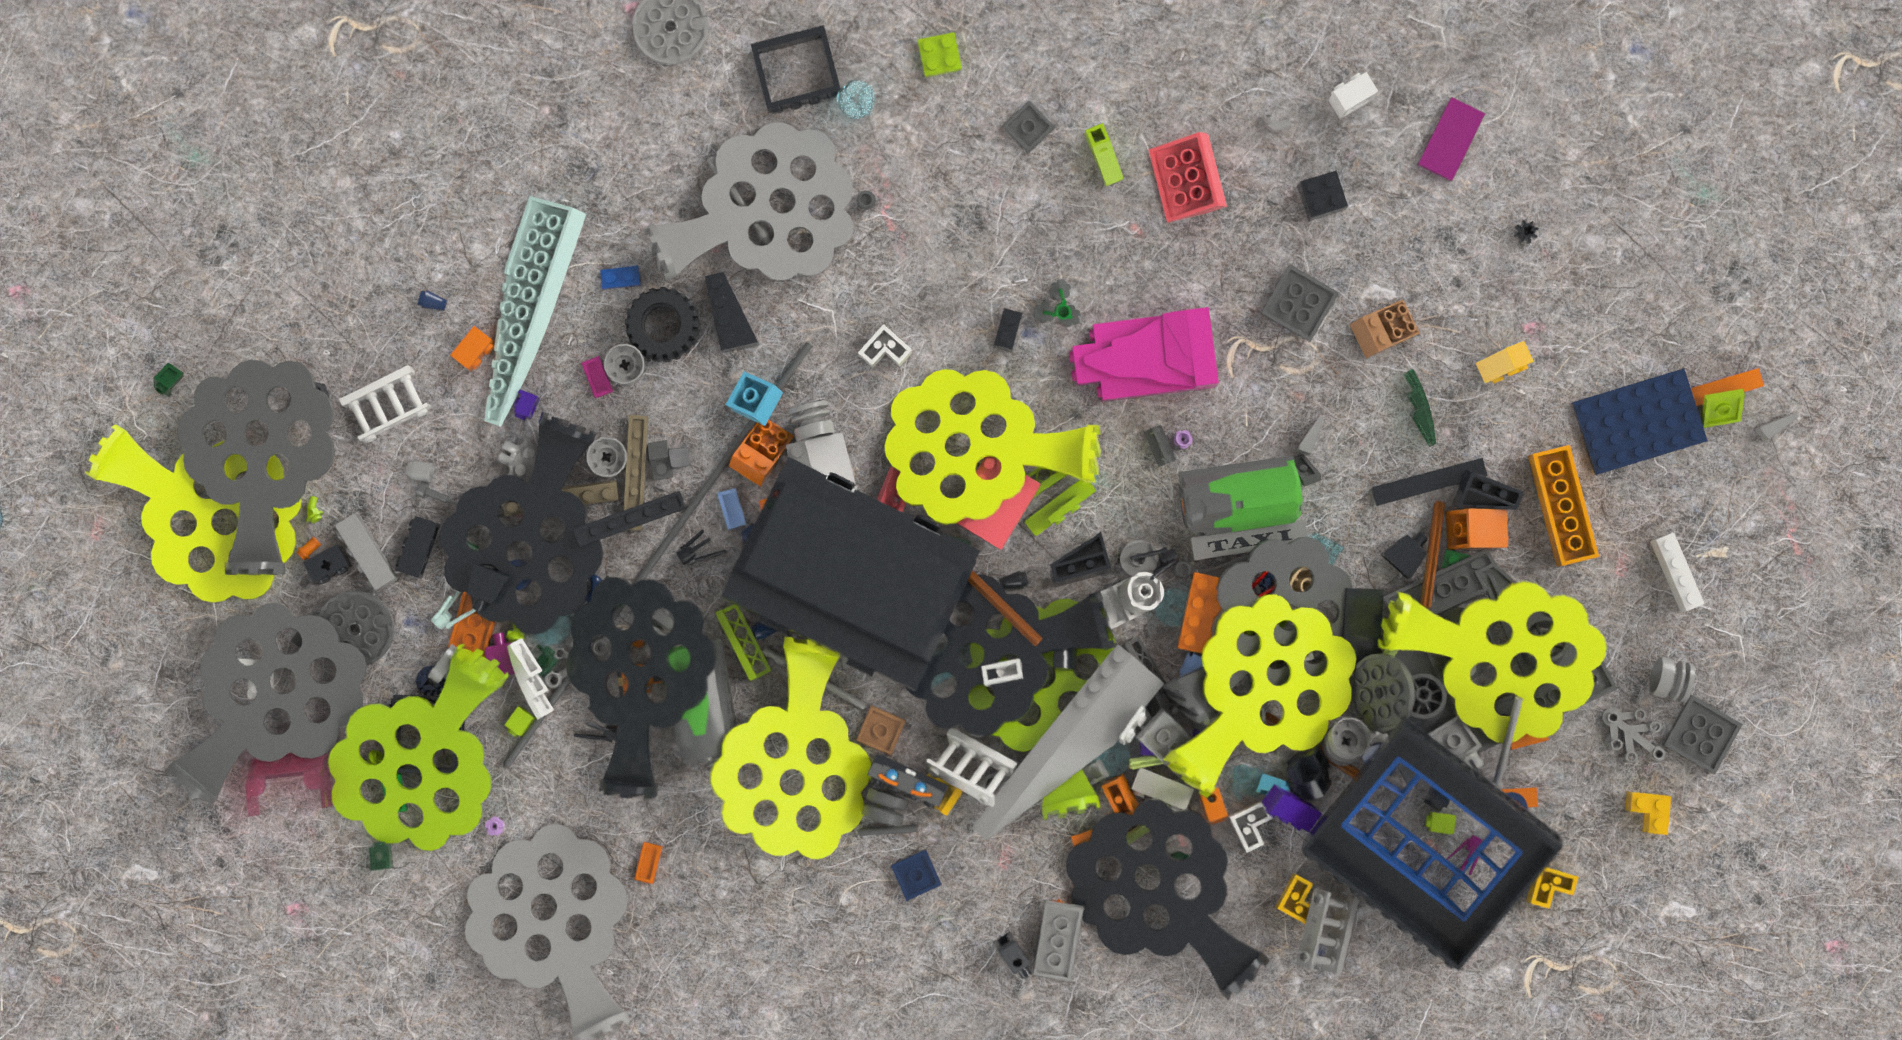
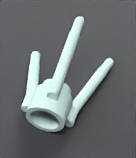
M457 591L453 597L449 596L431 619L439 629H444L445 627L450 629L455 623L476 611L471 609L454 620H450L452 615L447 610L461 592Z

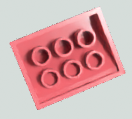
M1198 132L1149 149L1167 223L1227 207L1207 133Z
M985 457L976 473L981 479L992 480L1000 474L1002 469L1001 463L995 457ZM1025 474V483L1021 491L1013 498L1002 501L1000 507L993 515L981 520L965 518L957 522L956 525L1002 550L1041 484Z

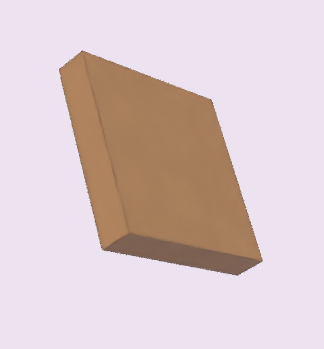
M871 705L856 741L891 756L906 720Z

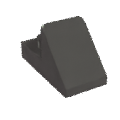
M667 440L648 443L649 460L651 461L654 481L674 478L668 454Z
M1304 454L1293 457L1301 486L1305 487L1321 480V474Z

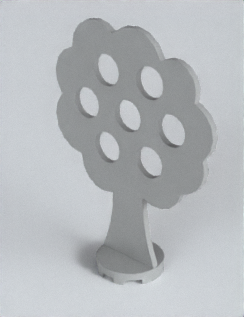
M772 122L761 127L754 136L738 135L723 142L717 151L715 161L717 174L708 179L702 191L703 208L708 214L689 221L671 224H652L643 228L644 236L648 234L650 236L649 250L651 255H657V268L659 272H665L664 281L676 278L679 273L697 258L728 242V252L732 260L739 267L747 270H759L770 280L786 281L792 279L797 274L810 277L819 275L827 270L832 262L834 249L842 247L850 241L854 232L852 218L844 210L851 201L853 192L852 180L844 168L834 163L836 153L830 138L821 131L809 129L798 132L789 124ZM766 150L774 154L777 159V167L773 172L764 175L759 174L753 169L751 159L756 152ZM798 157H807L812 160L816 167V173L813 178L807 181H800L794 178L790 171V165L793 160ZM740 182L751 185L756 194L753 203L745 207L734 204L729 195L732 186ZM780 189L788 190L795 198L794 208L784 214L774 211L769 202L771 194ZM823 196L831 200L834 205V213L829 219L821 221L811 216L808 206L813 198ZM755 222H766L772 227L774 238L769 244L757 246L750 241L748 229ZM803 228L810 232L813 244L809 250L799 253L793 251L788 246L787 236L792 230Z
M551 824L544 826L536 832L531 841L515 840L507 843L497 852L493 860L492 874H482L469 885L467 898L473 913L466 922L465 936L470 947L483 955L485 965L489 971L499 978L517 979L522 985L530 988H544L552 984L559 977L570 1010L572 1039L602 1040L604 1039L603 1033H616L621 1030L620 1024L623 1022L624 1024L631 1023L627 1013L616 1004L602 987L591 967L601 964L610 956L615 941L612 927L620 922L626 913L628 895L622 882L609 874L610 859L607 851L600 844L591 840H579L575 833L566 826ZM547 854H556L563 861V871L558 878L546 880L539 874V861ZM516 874L522 880L523 891L516 899L506 900L499 894L498 883L504 875ZM581 874L593 876L597 883L595 895L585 901L577 899L572 892V883ZM541 894L553 896L557 903L556 913L552 918L545 921L537 919L532 912V903ZM502 914L513 916L518 925L516 934L506 941L496 938L492 930L495 918ZM577 914L588 917L592 926L591 933L582 941L572 940L566 931L568 920ZM537 934L546 936L551 943L549 956L539 962L530 959L526 952L528 940Z

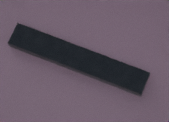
M1483 458L1372 487L1375 504L1379 506L1460 484L1465 470L1487 477Z
M677 491L572 529V533L578 548L685 510L686 505L681 492Z

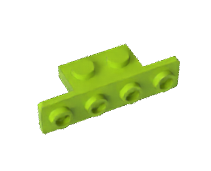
M1079 480L1028 518L1025 524L1035 536H1038L1052 524L1058 525L1066 519L1064 515L1069 511L1073 514L1081 508L1080 503L1095 493L1096 489L1091 483H1084L1082 480Z

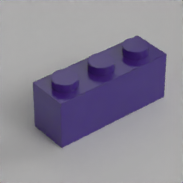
M1275 784L1261 802L1266 808L1265 812L1274 818L1278 816L1285 824L1290 822L1299 831L1303 829L1310 832L1322 815L1310 802Z

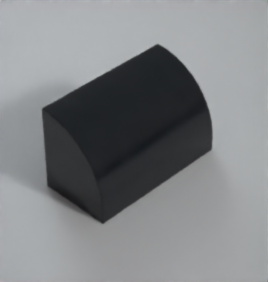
M1077 648L1054 651L1053 670L1076 671Z

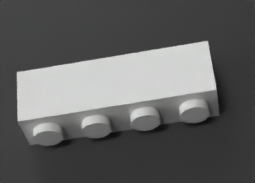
M1666 534L1650 541L1680 612L1703 605L1704 601L1675 534Z

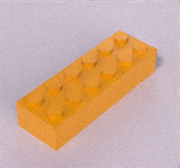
M1570 445L1529 455L1528 460L1556 567L1599 557Z

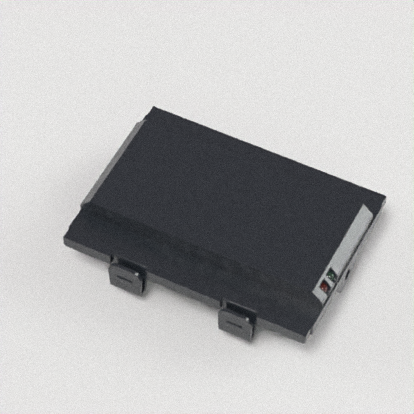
M788 457L734 565L721 597L759 615L758 622L784 634L786 629L847 658V665L871 677L876 672L915 691L924 676L977 562L976 559L980 550L944 532L938 534L942 530V526L921 515H916L913 518L856 489L854 492L851 491L855 488V483L836 473L830 472L827 477V475Z

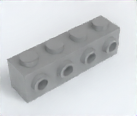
M354 513L335 525L337 528L335 532L341 541L344 540L347 544L346 550L351 557H355L358 562L356 563L358 570L361 573H365L368 578L366 582L372 590L381 591L399 579L359 514Z

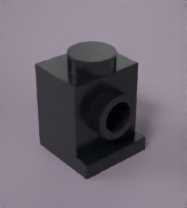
M1432 786L1424 800V803L1440 811L1442 808H1447L1450 802L1447 797Z

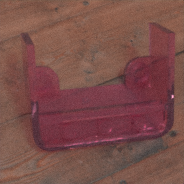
M288 753L283 758L272 762L254 758L250 763L245 785L248 817L260 815L258 796L263 794L266 789L265 779L303 775L304 784L307 788L311 790L320 789L322 808L333 807L328 755L324 754L323 756L310 759Z

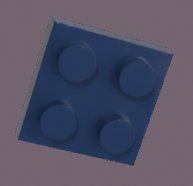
M926 849L891 865L906 901L942 885Z

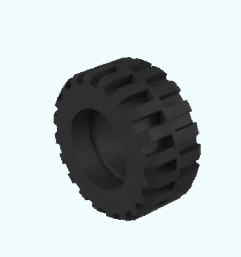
M651 288L649 292L644 293L643 291L640 293V297L631 302L632 306L626 312V334L630 343L644 357L656 362H671L672 359H680L683 354L687 355L690 352V348L695 346L696 338L700 333V319L692 302L683 293H679L673 288ZM661 307L674 310L678 314L681 323L678 334L667 342L652 340L645 330V321L648 315Z

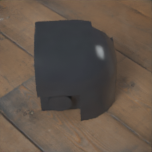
M1316 745L1311 749L1300 751L1293 755L1287 761L1289 767L1286 771L1289 778L1293 781L1289 789L1293 794L1305 800L1324 797L1332 781L1329 779L1328 768H1330L1329 762L1320 746Z

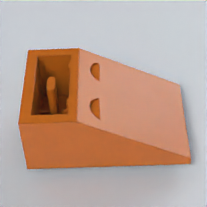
M770 420L767 421L765 426L756 423L733 454L729 467L761 487L785 452L786 445L790 444L794 438V435Z

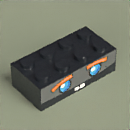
M879 753L876 754L867 774L871 776V781L877 784H882V782L889 784L888 789L897 793L902 790L906 792V797L914 801L919 798L924 801L923 805L932 809L935 806H940L949 786Z

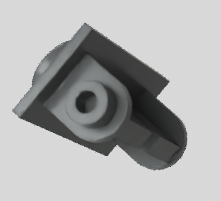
M1162 425L1155 426L1144 432L1158 467L1176 460Z

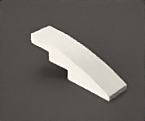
M521 638L508 645L507 648L521 690L538 720L551 713L554 709L544 695L548 689L538 675L542 672V669Z

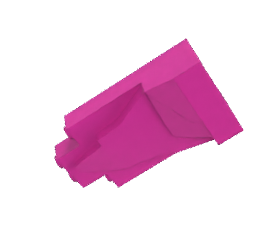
M1209 307L1163 313L1161 316L1093 324L1092 330H1089L1090 341H1094V343L1072 346V351H1069L1070 363L1074 362V370H1071L1072 381H1076L1077 386L1099 383L1100 386L1096 387L1098 398L1101 397L1102 402L1215 388L1219 384Z

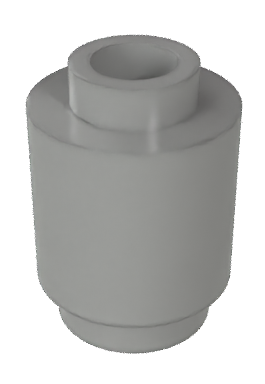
M409 462L407 466L408 478L431 482L432 479L436 478L437 468L434 467L433 463Z

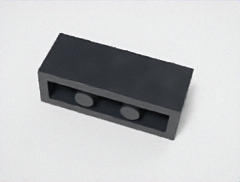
M417 516L411 519L408 530H410L408 538L405 537L402 544L404 549L402 556L399 555L396 561V571L417 578H423L441 524Z

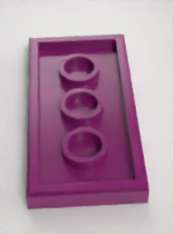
M1451 97L1418 166L1452 182L1486 113Z

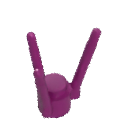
M1472 835L1470 839L1467 838L1449 855L1447 860L1467 845L1465 849L1470 853L1460 868L1463 871L1468 863V858L1482 840ZM1479 857L1472 863L1469 875L1472 874Z

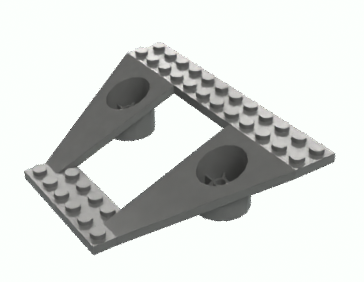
M1486 549L1436 572L1432 603L1428 610L1439 615L1487 593L1490 600H1496L1502 590L1517 582L1497 566L1489 549ZM1423 579L1384 596L1383 600L1387 607L1390 601L1396 602L1398 598L1396 592L1410 595L1411 598L1420 604ZM1544 611L1534 612L1527 619V630L1531 632L1533 629H1536L1539 634L1538 636L1546 634L1552 627V617ZM1499 620L1509 641L1512 637V627L1509 623ZM1540 628H1547L1548 630L1541 631ZM1560 642V644H1556L1554 647L1561 649V652L1556 656L1552 650L1550 653L1551 661L1557 666H1567L1574 661L1577 652L1573 644ZM1398 650L1394 657L1407 667L1416 689L1414 705L1418 710L1417 713L1411 711L1408 719L1429 734L1458 716L1456 708L1443 683L1431 652ZM1521 652L1515 655L1523 676L1530 675L1535 670L1537 664L1534 655L1528 652ZM1603 661L1591 671L1594 687L1591 696L1585 704L1617 690V686ZM1552 683L1540 685L1534 693V700L1541 707L1553 706L1560 697L1559 688ZM1417 684H1424L1426 686L1419 688ZM1427 687H1431L1434 691L1431 692ZM1437 694L1439 702L1432 700L1431 696ZM1511 694L1494 703L1495 711L1501 716H1511L1515 697L1518 696ZM1430 704L1440 706L1433 713L1429 709ZM1426 708L1428 712L1427 715L1418 714L1420 709ZM1468 725L1482 745L1477 754L1500 744L1488 738L1482 728ZM1399 763L1398 769L1407 785L1415 776V773Z

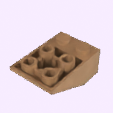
M1404 300L1363 316L1350 324L1366 359L1420 334Z

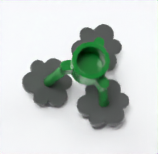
M1064 279L1058 280L1057 283L1053 282L1049 294L1057 300H1061V303H1058L1054 308L1050 306L1049 302L1043 301L1041 305L1035 307V319L1040 320L1041 323H1046L1047 321H1052L1057 316L1059 321L1065 323L1068 327L1072 324H1078L1080 322L1078 317L1080 311L1076 310L1074 305H1067L1065 298L1070 296L1069 290L1071 286L1066 284Z

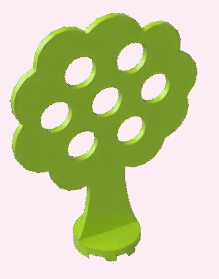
M1058 599L1051 602L1045 609L1036 606L1039 612V620L1061 613L1079 602L1072 599ZM1004 617L999 630L987 629V632L994 638H1003L1011 632L1012 624ZM971 644L970 654L973 662L967 668L979 666L984 659L983 648L980 645ZM1077 648V656L1089 654L1097 660L1100 666L1114 648L1108 650ZM1054 651L1041 654L1047 664L1053 668ZM1003 657L998 663L1010 660ZM1054 670L1056 677L1054 683L1050 687L1042 688L1034 695L1033 702L1039 705L1041 710L1039 721L1031 726H1024L1018 721L1004 723L992 736L1000 737L1003 743L1014 751H1031L1060 716L1061 712L1058 708L1060 696L1068 691L1078 693L1088 680L1078 678L1073 671ZM985 685L974 687L969 695L971 706L978 710L990 707L995 699L988 692ZM1079 770L1070 779L1043 797L1041 810L1043 819L1047 820V815L1057 814L1058 819L1065 818L1067 812L1076 810L1077 815L1085 813L1087 807L1096 805L1097 810L1101 806L1099 798L1083 770Z
M465 644L457 646L451 656L446 683L434 706L428 700L419 696H407L400 699L392 708L383 704H368L359 708L350 717L346 727L347 737L334 746L328 760L330 773L335 779L331 794L332 803L337 812L352 821H362L367 832L378 841L389 844L399 843L409 838L416 847L427 851L439 849L447 842L450 835L467 834L479 824L482 817V802L489 796L492 788L491 776L483 764L485 755L483 745L476 736L468 731L459 730V728L485 698L503 686L509 676L508 672L504 675L498 668L500 662L495 658L489 661L483 657L484 651L476 649L473 652L463 649ZM410 724L419 730L421 741L417 747L406 749L398 744L396 731L399 726ZM375 740L383 746L385 756L380 763L369 764L362 759L360 746L364 741ZM440 749L452 750L458 757L457 769L451 773L440 772L433 763L436 751ZM412 764L420 769L422 774L421 784L416 788L402 786L397 779V771L400 766ZM377 779L383 783L386 795L381 802L371 803L362 796L361 786L365 780ZM441 788L454 790L459 797L458 808L452 812L440 810L434 802L437 790ZM413 803L421 808L424 819L419 826L408 827L400 821L398 811L402 805Z

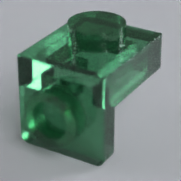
M538 644L537 648L542 654L536 661L542 669L539 675L545 678L559 660L554 656L556 652L549 646L544 648Z

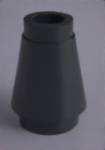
M1019 570L999 578V583L1003 589H1024V587L1028 586L1026 572Z

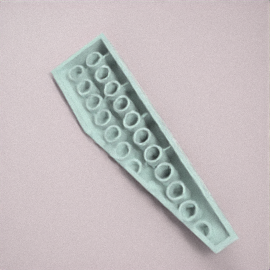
M529 196L505 266L506 282L503 283L502 287L504 297L503 302H500L501 319H498L494 345L496 356L495 360H492L491 368L494 370L493 378L489 382L491 392L490 396L487 397L484 418L486 422L501 427L541 344L586 216L585 213L575 208Z

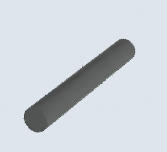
M917 824L902 825L901 827L859 828V836L917 832Z

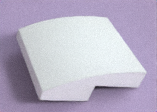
M1125 580L1101 591L1102 601L1110 621L1108 622L1111 629L1141 615L1131 613L1122 607L1119 592L1121 584Z

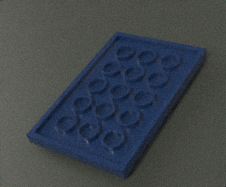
M1684 368L1572 402L1595 475L1708 441Z

